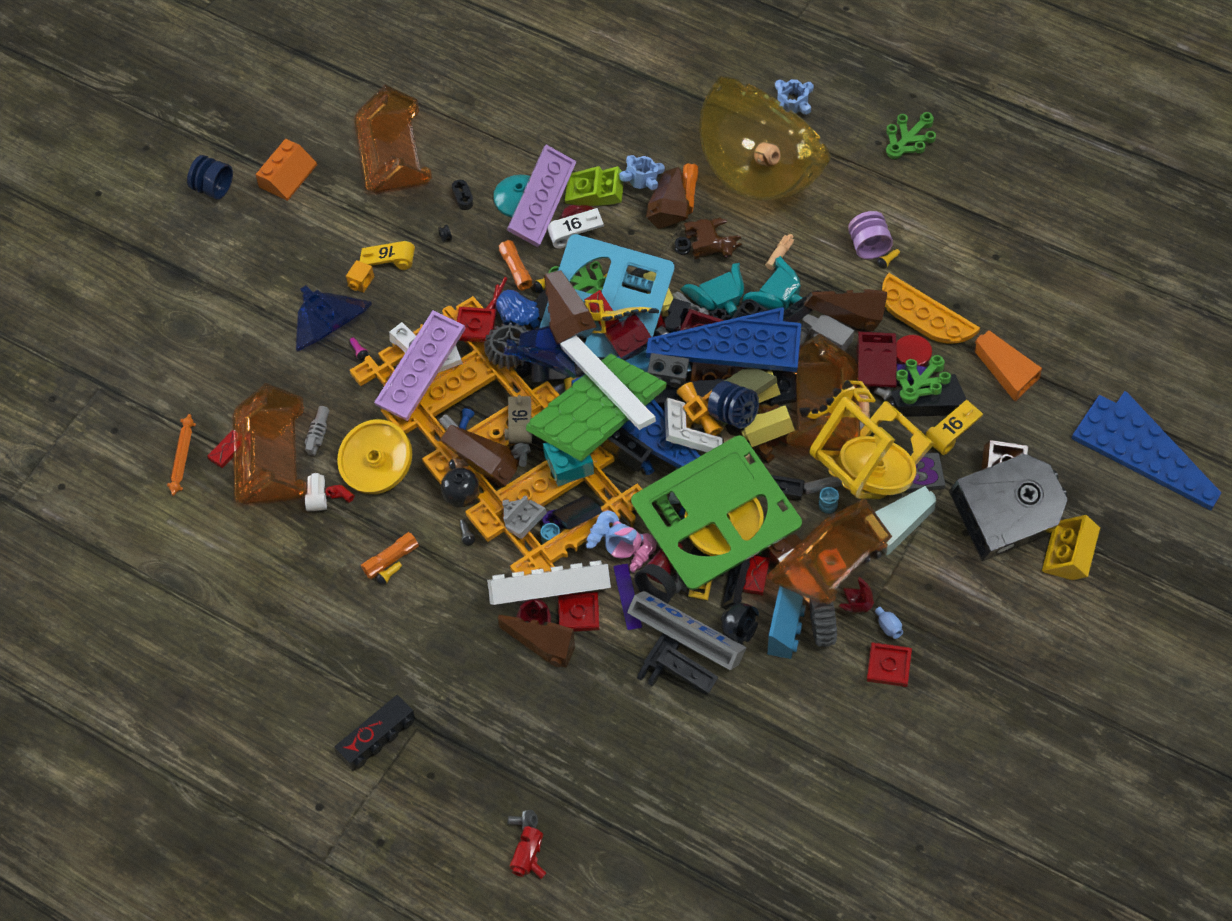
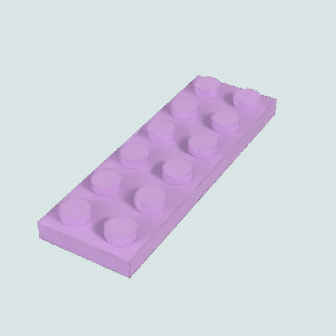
M548 145L544 146L507 231L539 247L574 169L575 160Z
M433 310L375 400V405L408 421L465 331V325Z

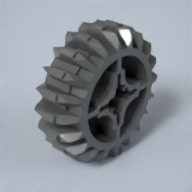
M511 322L505 326L502 323V327L495 326V330H490L489 335H486V341H484L485 355L494 366L499 365L501 369L506 366L508 370L514 366L516 369L517 365L523 366L524 361L529 362L530 357H533L535 349L534 338L531 336V332L526 330L525 326L520 327L518 323L513 326Z
M828 592L811 594L809 610L815 644L824 647L835 645L837 640V622L832 597Z

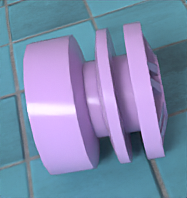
M868 211L857 215L850 221L848 231L853 240L856 253L860 258H878L886 254L893 246V239L882 213Z

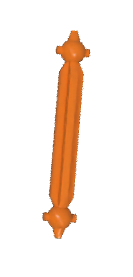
M191 414L180 420L183 427L180 431L172 469V482L167 484L172 496L183 489L179 483L183 478L192 434L191 427L196 425L191 418Z

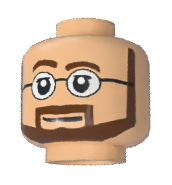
M767 142L760 143L754 153L756 162L767 167L775 166L781 156L779 148Z

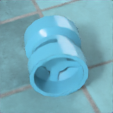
M826 487L820 492L819 508L824 513H833L838 508L839 493L835 488Z
M547 523L542 526L540 532L542 545L560 534V529L556 524Z

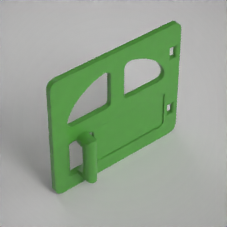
M740 435L733 437L635 493L631 498L632 506L685 586L690 590L698 589L799 530L802 526L801 517L748 441ZM750 454L755 462L749 464L745 457ZM670 492L675 494L688 514L686 518L680 519L668 501L667 494ZM758 496H764L768 504L764 523L753 538L748 541L743 540L727 517V514ZM783 501L788 510L782 512L777 504ZM653 502H656V504L658 505V507L670 523V527H667L664 524V522L652 506ZM715 524L731 550L728 553L717 556H697L680 549L678 543L704 527Z

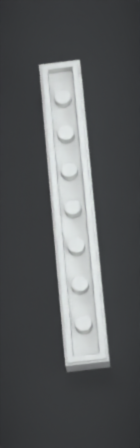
M577 336L560 343L561 349L639 430L656 422L655 416Z

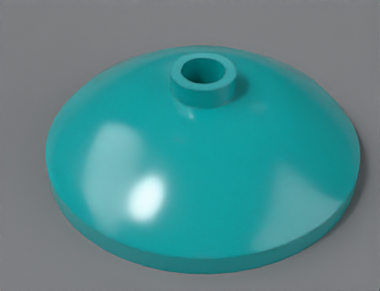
M513 175L505 178L497 185L494 191V203L501 213L513 217L531 176Z

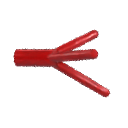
M507 277L503 278L500 287L499 284L496 285L493 299L486 308L495 309L497 299L502 292Z

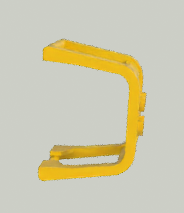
M843 397L810 448V455L823 463L829 469L828 472L832 476L839 478L842 481V485L850 490L856 498L882 499L887 495L875 494L862 489L895 441L882 427H878L882 420L894 421L896 419L913 434L910 438L914 451L911 457L915 465L931 449L934 443L888 401H884L870 419L849 397ZM843 417H857L865 426L855 438L869 436L873 432L877 446L855 480L839 467L838 458L840 451L821 450Z

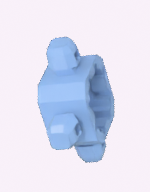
M780 79L775 82V88L778 90L777 101L772 105V109L775 112L784 110L788 114H796L800 111L806 115L811 112V106L808 103V95L814 89V85L811 82L802 84L798 80L793 79L787 83ZM789 93H790L791 95H792V94H795V95L798 94L797 101H796L795 99H794V100H791V99L788 100Z
M634 155L627 156V169L619 174V179L622 182L629 181L633 187L638 189L646 187L650 190L657 189V175L664 172L665 166L662 163H654L651 158L646 156L638 158Z

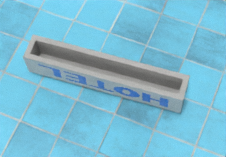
M645 591L634 595L627 612L729 670L740 664L747 648Z

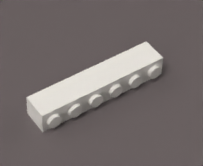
M601 560L591 561L590 566H582V563L571 564L569 569H563V566L551 567V571L544 572L543 569L531 570L532 574L524 575V571L514 572L512 577L506 578L504 574L493 575L492 580H487L490 604L495 605L611 588L608 564H602Z

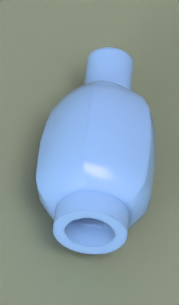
M881 607L876 608L875 613L879 617L878 623L884 633L894 639L899 638L903 634L901 621L893 613L885 612Z

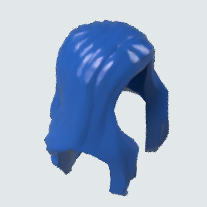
M506 290L499 295L496 308L505 326L509 325L512 321L521 326L530 324L534 329L536 327L540 328L541 322L537 320L539 317V309L536 307L537 302L528 300L514 290Z

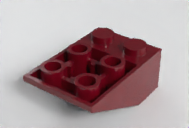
M858 332L856 348L858 381H862L865 386L896 387V333Z

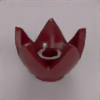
M859 577L860 589L844 588L849 604L841 603L839 605L844 610L853 613L868 612L874 604L871 588Z
M541 599L526 600L519 606L517 617L525 622L530 623L531 620H537L540 625H544L545 622L547 624L548 622L551 623L550 610Z

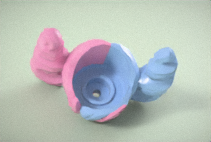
M607 510L600 513L596 524L590 529L591 533L587 537L588 543L586 544L587 548H594L604 536L605 547L613 557L628 558L632 555L634 556L631 560L630 571L635 573L649 559L648 556L655 552L657 542L652 535L648 533L639 534L634 528L622 524L614 512Z

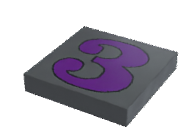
M939 452L925 454L917 463L916 476L906 492H914L924 486L928 490L945 489Z

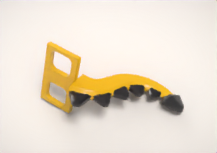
M585 300V305L589 309L593 320L601 322L602 330L593 331L592 333H606L605 321L621 319L624 316L640 312L659 313L657 308L629 307L604 312L603 300ZM590 302L599 304V313H592L590 311Z
M845 380L842 389L835 388L833 390L834 396L826 399L828 405L822 404L820 411L814 408L810 412V407L799 408V411L803 418L821 419L831 415L843 397L852 399L854 395L858 402H875L876 400L862 381ZM852 384H858L861 388H854ZM859 395H867L869 399H863Z

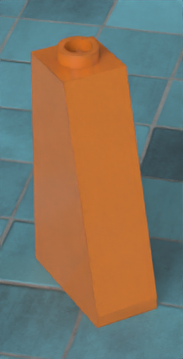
M987 331L984 335L981 334L977 338L975 353L1014 401H1017L1040 379L1042 371L1040 366L991 331Z

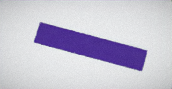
M628 564L613 566L627 630L642 628L641 620L627 613L635 595Z

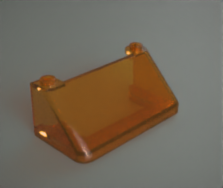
M384 85L357 111L354 118L365 186L368 191L373 193L423 185L432 179L430 168L423 167L420 169L411 122L419 113L418 100L387 85Z
M821 334L800 345L797 372H792L796 375L797 430L787 434V443L795 448H811L813 442L832 415L828 412L817 419L803 418L799 408L810 407V412L814 408L820 411L822 404L828 405L826 399L834 396L833 390L835 388L842 389L845 380L858 381L857 364L853 357ZM852 384L854 388H858V384ZM853 395L851 400L859 406V402ZM843 417L822 449H842L847 441L860 437V420L857 417Z
M265 383L235 408L233 413L234 497L236 502L252 504L297 499L307 493L306 482L302 479L297 480L295 419L301 416L304 411L303 397Z
M864 498L824 519L767 577L776 585L818 603L830 604L837 598L835 596L837 594L836 588L872 551L876 549L881 551L888 546L887 542L891 539L892 535Z

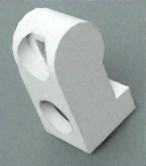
M402 322L389 332L390 342L400 347L404 353L407 352L416 337Z

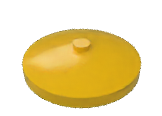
M376 419L363 422L353 428L342 441L338 452V469L344 481L358 492L364 494L386 492L398 485L410 468L412 461L410 440L400 427L390 421Z
M873 436L856 437L843 445L838 458L839 467L853 480L856 479L876 449L875 438ZM893 443L862 489L880 495H894L906 491L910 488L916 476L914 460L902 447Z
M757 498L727 514V517L741 538L746 541L753 538L764 523L763 510ZM710 524L689 536L694 546L707 555H722L731 550L715 524Z

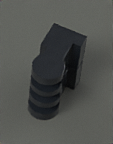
M673 298L668 309V317L665 319V329L669 333L680 331L689 309H691V303Z

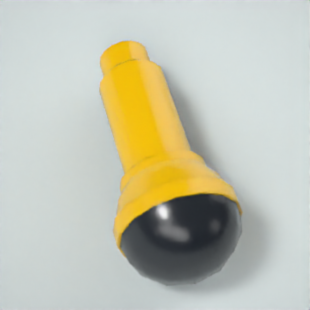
M896 249L886 256L879 257L877 265L882 269L887 268L890 261L897 257L900 251Z
M544 278L534 282L533 287L537 292L545 289Z
M397 562L386 571L379 572L376 575V581L380 585L387 584L390 577L400 570L402 564Z

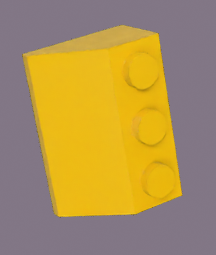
M1087 515L1060 520L1059 525L1051 533L1042 571L1069 580L1088 577L1100 527Z

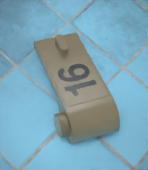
M518 395V397H508V429H505V440H509V444H532V433L526 431V425L531 419V396Z

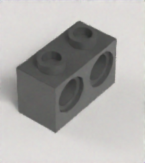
M651 353L648 373L659 378V380L665 381L666 385L679 388L686 383L689 359Z

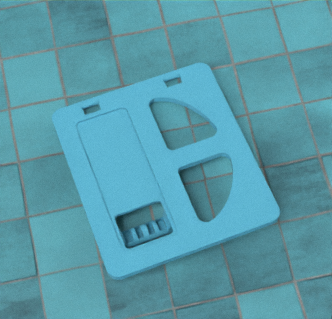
M578 234L571 235L568 239L559 270L564 273L570 282L574 275L586 264L597 259L609 258L611 265L601 293L613 311L629 307L657 308L659 313L640 312L636 314L645 325L651 337H653L673 276V262ZM628 266L637 267L656 273V278L654 281L630 275L626 270ZM622 284L642 289L645 291H649L651 293L646 294L643 292L625 288L622 286ZM575 289L585 304L584 299L592 294ZM547 303L535 340V347L540 352L561 358H570L566 353L555 351L557 344L549 326L550 313H548L547 307L549 303ZM624 316L619 321L621 322L629 316ZM594 321L597 326L594 331H601L602 328L599 323ZM591 333L587 337L585 345L597 357H607L609 354L617 356L603 333ZM647 349L639 353L638 355L646 353Z

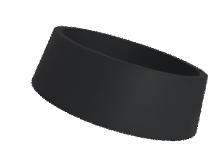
M655 564L646 565L634 576L635 584L640 592L645 591L667 604L676 592V584L671 575ZM646 573L659 580L667 593L654 587L647 578Z

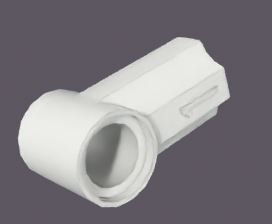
M313 473L308 476L307 494H305L306 511L327 510L324 475Z

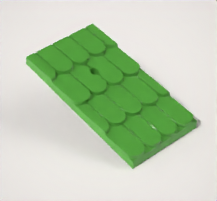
M609 354L601 360L644 406L666 388L665 381L659 380V378L631 365L619 357L617 358L613 354ZM585 374L575 381L572 387L551 401L548 407L531 418L530 422L526 425V431L582 461L629 419Z

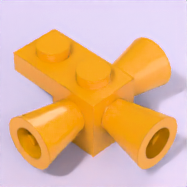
M692 382L681 386L676 393L687 403L683 406L687 412L686 428H690L694 423L702 425L704 432L717 436L721 433L723 427L708 412V400L712 391L701 397L697 395Z

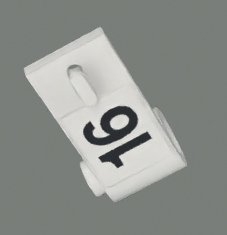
M598 208L563 219L554 220L548 225L547 230L555 248H564L571 235L603 227L604 224Z

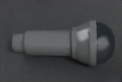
M461 519L462 543L470 546L475 542V536L470 532L466 520Z

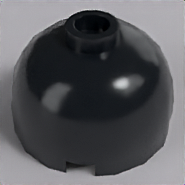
M465 468L450 470L441 481L442 497L446 503L453 504L457 508L473 504L475 502L474 499L480 494V485L476 475Z
M745 603L733 604L721 617L722 630L725 636L743 645L744 641L749 642L758 627V622H755L756 616L759 617L758 609Z

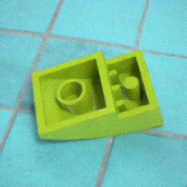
M600 166L571 173L567 182L565 203L588 206L621 203L624 184L619 179V174L622 172L621 169L617 166L602 170Z

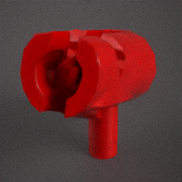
M529 826L523 829L520 837L521 842L518 843L510 863V869H512V873L516 876L524 877L531 870L540 879L547 874L537 864L536 854L540 852L544 835L538 829Z

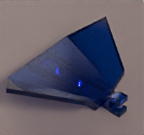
M306 285L300 288L303 293L304 303L298 311L296 350L304 349L364 313L372 305V302L332 293H321L319 290L312 292Z
M550 326L521 333L519 346L513 340L508 339L506 342L507 346H513L512 349L504 348V354L514 355L519 360L546 366L573 379L577 376L574 361L561 349V344H556Z

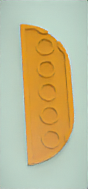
M888 273L885 277L882 291L887 292L886 309L894 317L926 337L940 343L953 344L967 341L979 333L980 327L891 273Z

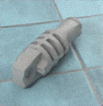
M325 406L318 407L316 417L310 424L305 439V450L308 455L315 456L319 446L322 445L327 430L326 420L330 412Z

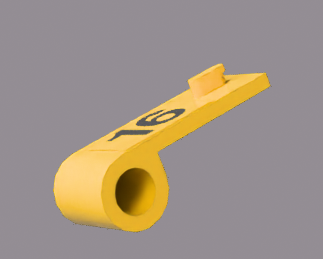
M401 241L362 248L360 262L370 266L393 262L399 269L407 270L412 267L415 246L410 242Z
M966 400L938 425L929 428L926 436L934 443L933 447L942 455H945L954 447L956 439L983 416V413Z

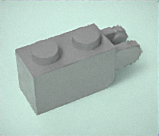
M807 314L802 319V328L810 334V339L814 343L826 347L832 353L841 356L853 342L854 330L827 315H821L819 318Z

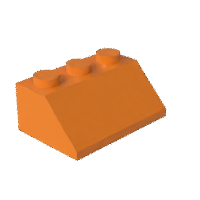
M285 138L256 173L258 186L288 201L317 166V162L299 144Z

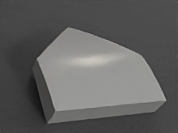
M523 496L521 500L509 502V499L503 500V520L506 529L520 539L547 514L545 507L532 500H528L527 496Z

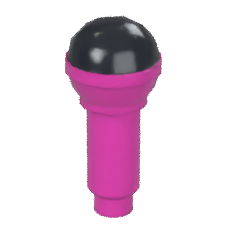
M351 338L350 344L356 352L357 359L365 360V357L368 356L367 349L361 347L355 338Z

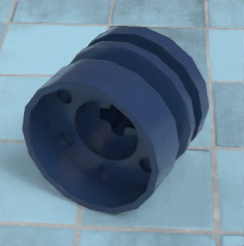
M199 155L190 166L187 176L188 187L214 199H221L231 186L233 179L232 167L206 155Z
M722 381L713 388L709 396L708 412L710 416L731 426L745 428L754 421L758 413L759 397L757 393L752 389L735 383Z

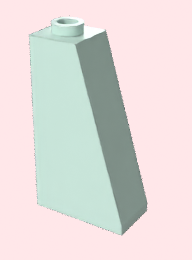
M926 486L866 516L865 521L873 533L876 543L886 556L934 511L936 497L932 491L929 492Z

